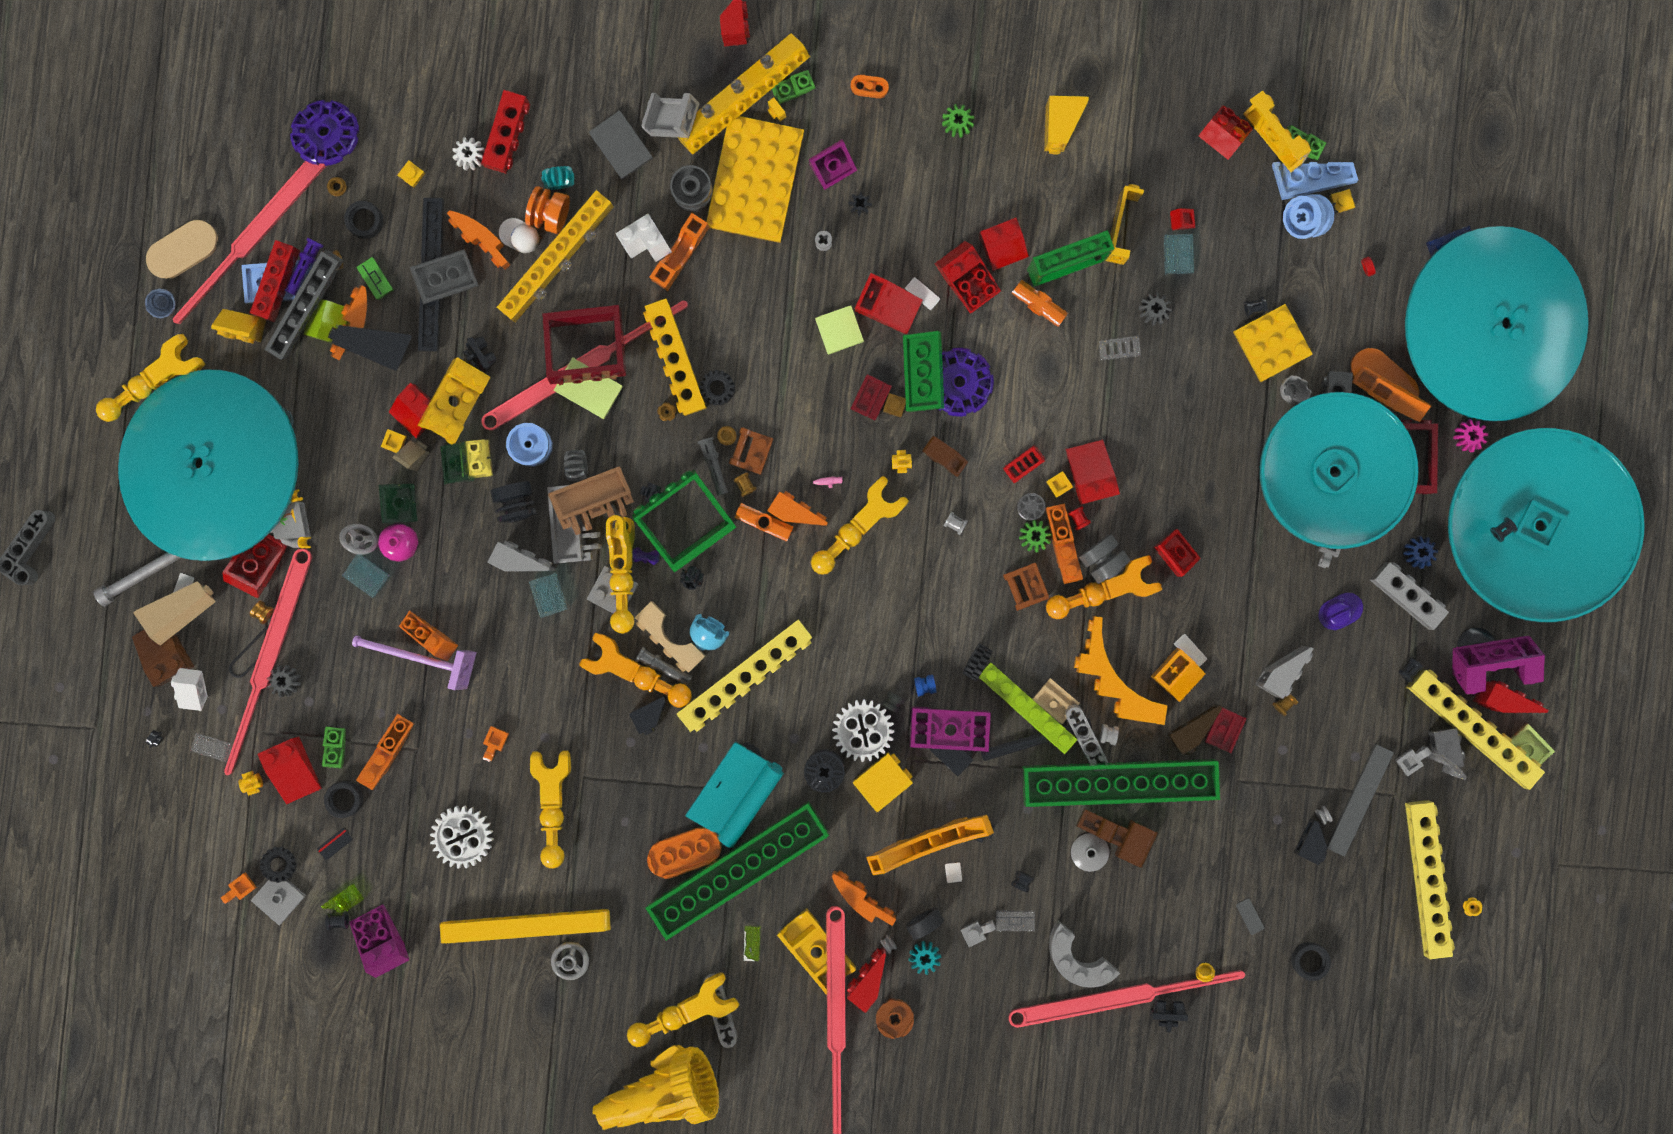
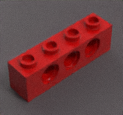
M503 90L481 162L485 168L507 174L508 169H511L513 165L512 155L519 145L518 135L524 129L525 123L523 119L530 109V103L526 96ZM511 111H517V115L514 118H508ZM511 129V134L503 136L504 130ZM505 147V152L502 155H498V149Z
M275 240L250 311L251 314L272 322L276 321L286 293L285 289L290 281L300 253L299 249Z

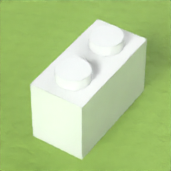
M179 668L176 676L174 675L171 680V686L174 687L175 691L174 698L177 700L178 707L202 711L208 697L202 671Z

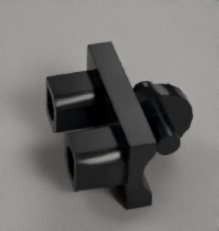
M483 336L475 339L473 337L468 338V342L465 344L468 350L463 351L466 357L463 361L475 368L478 365L483 373L488 372L489 367L497 361L495 355L492 352L486 355L482 354L481 350L487 347V342Z
M1155 1000L1153 1009H1150V1016H1152L1153 1020H1165L1159 1021L1158 1025L1165 1027L1168 1033H1171L1172 1027H1178V1021H1188L1183 1001H1173L1172 1010H1166V1001Z

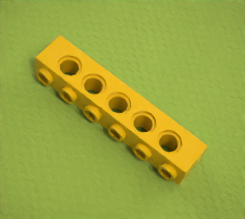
M663 299L646 305V311L643 314L646 322H650L653 328L650 330L653 341L657 340L659 347L656 350L659 358H663L666 364L663 366L666 377L670 376L672 384H669L672 394L677 395L679 402H676L679 413L683 412L684 416L706 409L707 407L700 393L698 382L668 300ZM664 317L666 324L663 327H658L656 325L657 318ZM665 335L672 336L673 341L670 345L663 344L662 339ZM672 353L679 355L677 363H670L669 356ZM679 371H683L686 374V378L682 382H678L675 378L676 373ZM685 389L692 391V397L689 400H684L682 397V392Z

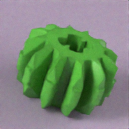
M954 104L953 110L948 107L946 110L948 114H943L942 118L945 121L942 122V126L947 127L945 129L946 133L953 131L952 137H955L956 133H958L959 137L962 138L963 132L969 134V128L974 127V124L971 122L974 120V116L969 115L971 109L964 111V104L961 105L960 109H958L957 104ZM955 118H957V120L961 118V124H959V122L958 124L954 123Z
M1032 520V527L1026 522L1024 525L1028 530L1020 529V532L1024 533L1025 536H1019V539L1026 540L1021 544L1022 547L1029 544L1027 551H1031L1033 546L1035 552H1039V546L1045 550L1046 547L1043 542L1046 544L1051 543L1050 540L1045 539L1052 536V533L1045 534L1049 526H1045L1042 529L1043 521H1040L1038 526H1036V521ZM1033 531H1034V533H1037V532H1038V533L1040 534V535L1038 536V539H1039V540H1038L1037 542H1036V539H1035V540H1032V539H1031V537L1033 536V535H1032V532H1033Z

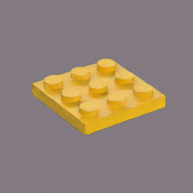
M1286 304L1233 332L1260 382L1313 355Z

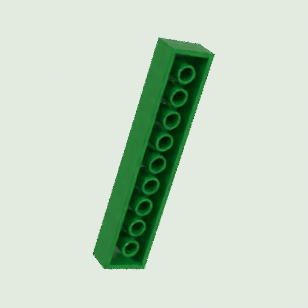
M1215 759L1022 766L1023 797L1026 807L1220 800L1219 761Z
M808 801L656 898L645 909L665 940H668L827 838L829 832Z

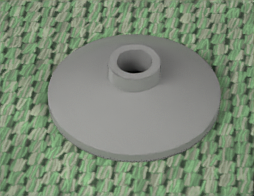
M1085 833L1073 842L1071 857L1078 868L1089 872L1097 871L1107 863L1109 847L1105 840L1094 834ZM1089 850L1094 851V855L1092 857L1088 856Z

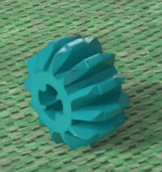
M569 166L547 168L542 171L541 177L545 189L551 190L569 188L574 185L575 179L574 173Z
M922 941V947H919L917 943L914 945L917 951L910 950V954L913 956L909 957V962H914L911 965L912 969L918 967L917 973L920 974L922 969H924L925 974L928 975L929 968L935 972L936 969L933 965L940 966V962L937 959L941 958V954L937 953L938 947L932 949V942L925 946V941ZM928 954L929 960L925 959V961H922L921 956Z

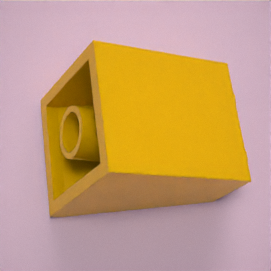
M1049 96L1045 113L1044 151H1049V154L1064 152L1089 101V97Z

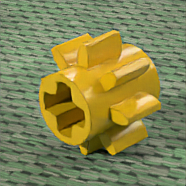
M897 450V455H892V469H897L898 473H907V468H912L911 454H906V450Z
M254 771L242 774V779L238 781L240 790L243 793L247 792L248 796L260 792L259 788L263 787L260 774H254Z

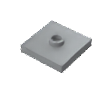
M288 879L280 883L268 880L251 901L280 926L306 895Z

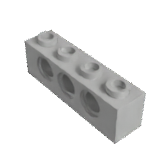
M1384 562L1370 579L1371 582L1428 630H1435L1449 613L1444 609L1446 606L1437 599L1435 601L1430 597L1431 593L1427 589L1417 586L1415 584L1416 580L1408 574L1404 575L1401 572V567L1394 562ZM1394 577H1397L1399 580L1397 587H1394L1392 584ZM1410 589L1414 593V596L1411 600H1409L1407 597V592ZM1424 602L1428 604V610L1426 612L1422 610V604Z

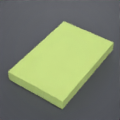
M572 357L565 370L588 368L589 366ZM605 378L598 382L588 380L579 384L572 382L564 383L561 386L557 384L553 391L605 419L623 386L610 378Z

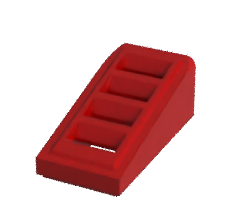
M1034 444L1003 467L1012 482L1016 483L1045 462L1046 459ZM1031 452H1033V454L1038 459L1037 462H1035L1032 456L1030 455ZM1025 456L1032 464V466L1029 467L1028 464L1025 462V460L1023 459ZM1020 461V463L1026 469L1024 472L1021 470L1017 462ZM1014 466L1019 475L1016 476L1010 467Z

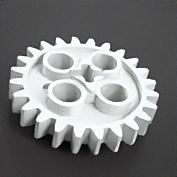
M863 699L860 705L857 700H855V706L848 703L849 709L846 710L842 707L841 709L844 714L837 713V717L840 720L833 722L838 725L837 728L832 729V731L838 733L833 736V739H839L836 746L842 745L843 747L840 752L847 751V758L851 754L854 755V761H856L858 756L861 757L862 762H864L865 757H868L869 761H871L872 755L878 759L879 751L885 754L884 746L890 748L887 741H893L889 734L895 733V731L889 729V727L894 725V723L887 721L891 715L885 716L886 709L880 711V704L874 707L872 700L869 705H866L865 699ZM858 714L862 715L864 727L869 729V731H866L868 747H865L862 733H858L861 729ZM868 714H873L876 717V721L873 724L866 723L865 717ZM850 718L857 721V726L853 729L848 728L846 725L847 720ZM872 733L880 735L881 738L877 743L870 741L869 737ZM854 737L861 739L862 744L859 747L851 745V740Z
M456 806L454 812L449 808L447 809L448 815L444 812L441 813L442 819L437 818L435 820L438 825L432 826V829L436 832L430 834V836L435 837V840L430 842V844H436L437 846L433 851L440 852L437 858L443 856V863L449 860L450 867L457 863V869L461 868L462 864H464L465 868H468L469 862L475 866L477 864L476 859L481 862L483 860L481 855L487 856L489 854L485 849L492 848L488 842L494 840V838L489 837L493 830L487 829L491 823L484 822L487 818L486 816L479 817L481 811L474 813V807L467 811V807L463 806L460 811L459 806ZM464 819L470 822L471 826L469 829L463 827L462 822ZM446 828L452 829V837H448L445 834ZM473 829H477L476 833H473L465 837L464 839H460L450 845L446 844L448 841L453 840L460 835H463ZM471 837L478 839V846L471 844ZM454 845H458L461 848V854H456L453 851Z

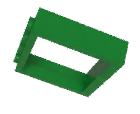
M1108 230L1034 257L1027 268L1033 288L1106 261L1115 249ZM1100 255L1101 259L1095 261L1094 257Z
M694 469L684 472L680 476V480L676 483H669L665 487V491L661 494H654L649 499L650 502L644 506L639 505L632 514L634 521L674 573L736 528L735 523ZM692 480H695L725 521L672 558L642 517Z

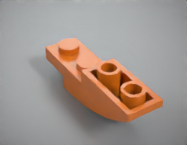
M450 210L447 212L450 216L448 221L455 229L460 228L463 232L460 235L467 243L478 244L485 253L489 251L493 256L491 261L497 268L501 266L506 270L510 266V263L499 251L504 247V244L492 232L468 216Z
M360 285L358 288L355 287L350 295L352 297L350 304L346 303L341 311V314H343L342 319L348 322L347 325L344 324L343 326L364 328L367 312L366 287ZM332 344L330 356L340 360L345 349Z
M1365 365L1361 367L1352 383L1367 391V394L1418 422L1422 420L1431 407L1430 404L1401 386L1393 384Z
M1065 504L1047 507L1046 513L1050 533H1052L1051 538L1063 583L1067 584L1083 580Z
M397 714L356 781L374 791L401 750L414 723Z
M840 870L839 872L833 871L832 878L836 887L856 912L871 923L875 917H878L893 926L896 921L893 910L886 906L883 909L871 897L866 899L867 890L861 882L849 880V876Z

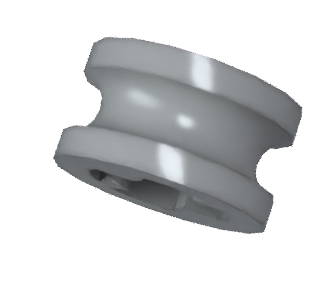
M1322 806L1321 810H1315L1322 825H1326L1327 821H1333L1325 806Z
M887 934L885 939H880V942L890 954L892 949H897V946Z

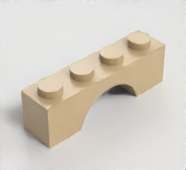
M651 601L635 617L637 626L643 631L646 629L651 634L649 638L656 645L660 643L664 647L662 651L669 658L673 657L677 661L676 665L681 671L689 673L706 655L693 642L679 645L670 641L663 627L666 614Z

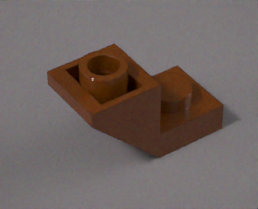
M932 436L922 450L931 460L942 465L956 477L960 475L968 463L956 450L935 436Z

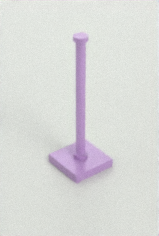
M357 635L353 638L352 642L354 647L361 646L452 671L448 684V689L452 690L468 688L477 653L470 650L457 651L453 664L361 639Z

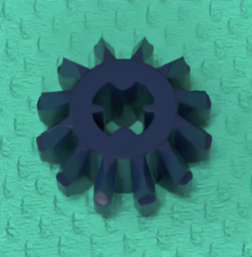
M1417 536L1416 539L1411 538V544H1405V547L1409 550L1403 552L1404 555H1409L1406 562H1412V567L1418 566L1420 569H1423L1425 565L1431 566L1430 560L1436 561L1437 559L1433 556V553H1438V550H1433L1436 543H1429V537L1424 539L1422 536ZM1418 549H1423L1421 551L1423 552L1422 556H1419Z

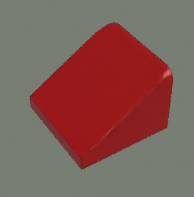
M1179 208L1170 212L1172 230L1196 228L1194 209Z

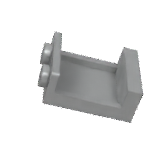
M651 93L641 126L650 136L689 138L699 102L690 93H684L682 99L660 98L656 93Z

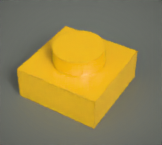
M772 98L768 101V112L773 119L777 117L780 122L785 119L786 113L776 99Z
M409 160L398 173V176L413 188L425 175L424 171Z
M1350 189L1330 195L1331 203H1336L1334 208L1338 213L1355 208Z
M387 429L381 447L397 453L404 446L407 436Z
M1063 471L1046 481L1056 498L1073 488Z

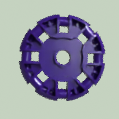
M319 100L306 105L307 108L297 113L291 125L292 133H290V139L295 152H299L303 160L313 165L325 164V166H329L343 161V157L347 154L350 155L358 143L357 133H359V125L355 115L349 112L348 107L333 100L330 102ZM325 110H329V114H324ZM323 128H328V134L321 136L320 131ZM306 129L305 133H300V130ZM344 131H349V135H345ZM309 143L310 146L305 149V145ZM341 145L343 148L337 152L335 148ZM319 151L324 153V156H319Z
M952 348L951 351H943L944 408L938 410H943L948 415L956 417L967 416L971 412L976 413L986 405L989 394L993 392L994 377L990 373L989 363L979 353L971 352V349ZM955 358L957 363L950 365L948 359ZM967 358L974 361L972 366L965 363ZM982 371L984 377L978 379L976 372ZM956 377L964 378V386L957 387L954 384V379ZM978 387L983 390L981 395L975 394ZM947 397L954 400L952 406L945 403ZM969 399L970 405L964 407L962 401Z

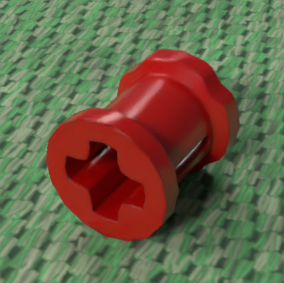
M1083 506L1067 514L1074 521L1076 530H1080L1091 523L1083 512Z

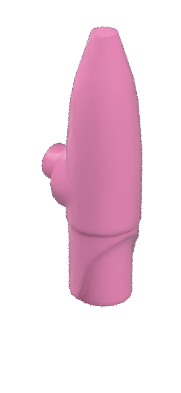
M825 477L813 481V484L828 485L829 488H833V484L842 483L843 479L842 477Z

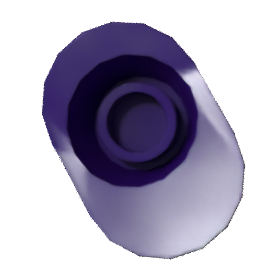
M1343 593L1325 602L1319 609L1318 617L1321 624L1327 629L1338 630L1360 618L1363 613V604L1357 595Z

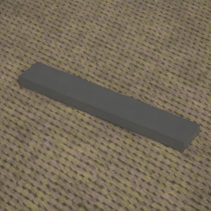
M1374 744L1329 839L1327 849L1345 857L1394 752Z

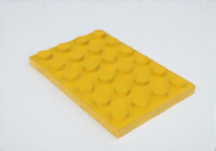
M742 116L737 117L727 126L707 217V223L711 229L781 243L804 129Z

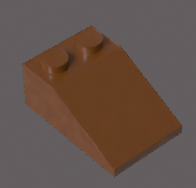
M145 630L132 636L143 670L153 687L163 686L171 681L172 677L176 676L179 668L191 669L195 667L176 634L162 645L153 641Z

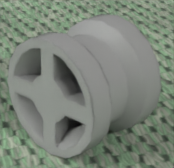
M1102 724L1099 742H1109L1111 745H1116L1119 727H1108V725Z

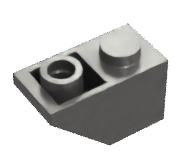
M1447 727L1428 731L1432 751L1453 765L1464 767L1465 754L1460 747L1462 738L1457 728Z

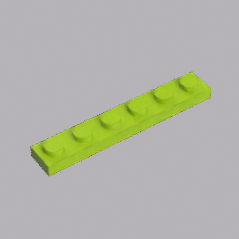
M992 663L983 670L979 679L1063 754L1077 741L1070 732Z

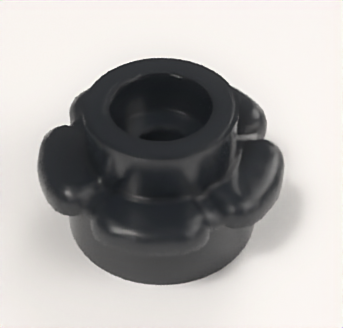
M153 730L145 741L146 744L150 745L149 748L159 746L163 740V737H161L162 732Z

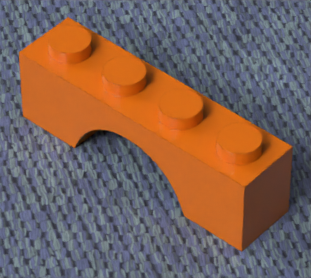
M691 213L671 248L672 252L659 261L650 275V279L666 291L669 290L710 228L708 223Z

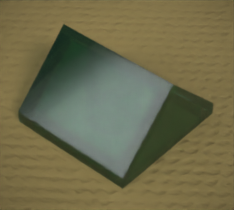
M466 442L440 446L444 484L473 482L474 478L469 476Z
M414 484L378 485L382 524L418 521Z

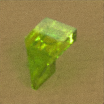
M353 883L321 907L322 909L329 908L342 913L353 908L364 898Z

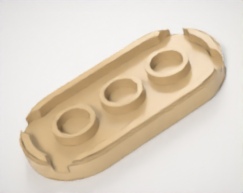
M190 221L149 248L146 254L147 267L157 277L165 279L175 278L215 252L218 234L214 227L205 221Z

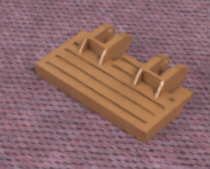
M620 466L548 494L563 530L572 526L576 535L581 534L576 516L580 515L585 529L589 531L592 529V526L587 516V511L591 519L606 513L608 517H611L615 513L610 503L615 502L621 517H625L627 513L621 498H623L625 505L634 502Z

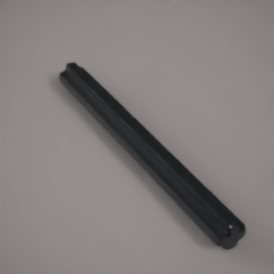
M1086 718L1087 721H1088V723H1089V725H1090V727H1091V729H1092V723H1091L1090 719H1089V718ZM1070 724L1063 725L1072 735L1074 734ZM1081 726L1078 728L1077 733L1087 731L1088 728ZM1037 733L991 747L989 752L981 751V755L984 761H988L1050 741L1041 733Z

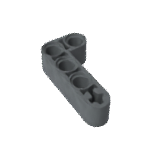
M45 510L34 511L1 556L0 573L18 585H33L36 583L38 574L26 563L54 525L55 516L52 512ZM31 530L34 532L32 539L29 536ZM20 546H22L23 552L21 555L19 553ZM9 562H11L12 568L10 570L8 569ZM25 572L27 573L26 581L23 579V575Z

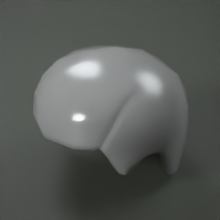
M1294 375L1284 379L1280 387L1282 398L1287 403L1296 405L1309 399L1312 391L1308 389V382Z

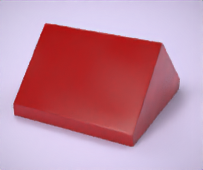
M1175 529L1154 546V549L1177 577L1184 576L1201 559L1178 529Z

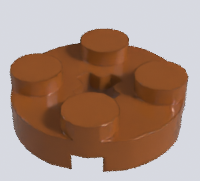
M890 998L883 1002L876 1012L878 1030L885 1037L891 1039L906 1036L914 1024V1014L911 1007L900 999ZM895 1014L899 1015L898 1019L900 1021H895L894 1023H891L890 1016Z

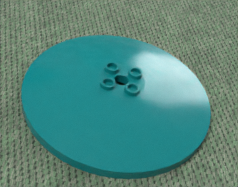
M1345 392L1326 393L1300 402L1288 410L1276 422L1262 450L1260 482L1269 509L1287 531L1315 546L1330 549H1348L1366 545L1381 538L1400 522L1409 509L1416 492L1418 460L1413 441L1405 426L1385 406L1373 399L1358 394ZM1333 466L1339 469L1337 477H1333L1330 474V469Z

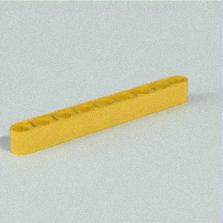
M608 909L456 920L440 923L441 943L611 930L610 912Z

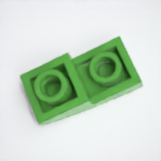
M806 70L779 82L772 88L776 101L781 104L815 89V85L809 71Z
M1292 125L1288 126L1287 130L1291 133L1292 139L1300 135L1302 139L1307 140L1311 149L1308 157L1318 160L1326 142L1313 134H1306Z
M325 728L323 767L343 769L345 728Z

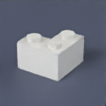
M649 214L615 233L631 259L648 249L655 262L672 252Z

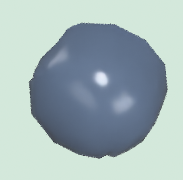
M161 288L152 290L145 299L146 310L153 317L165 318L175 310L174 295L168 290Z

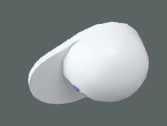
M507 219L499 228L501 241L518 252L530 253L539 245L540 238L537 230L519 219Z

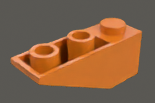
M787 491L784 494L779 492L767 510L783 522L828 525V522L825 521L827 517L819 512L815 515L809 511L811 507L802 501L798 504L793 500L795 497Z
M411 611L408 612L399 625L402 630L433 656L445 661L450 659L458 647L449 637Z

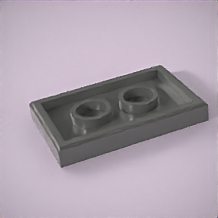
M620 110L589 131L593 140L622 180L653 159Z
M465 249L410 267L423 305L479 286Z

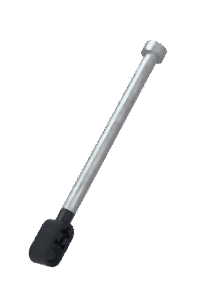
M167 552L108 587L102 585L93 591L98 603L105 607L114 601V596L181 557Z

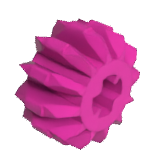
M1471 419L1467 420L1466 423L1461 422L1459 424L1460 428H1455V432L1458 435L1453 436L1454 439L1459 440L1456 446L1462 445V451L1469 450V452H1475V449L1481 450V444L1487 443L1483 438L1488 436V433H1483L1486 426L1479 427L1480 421L1473 423Z

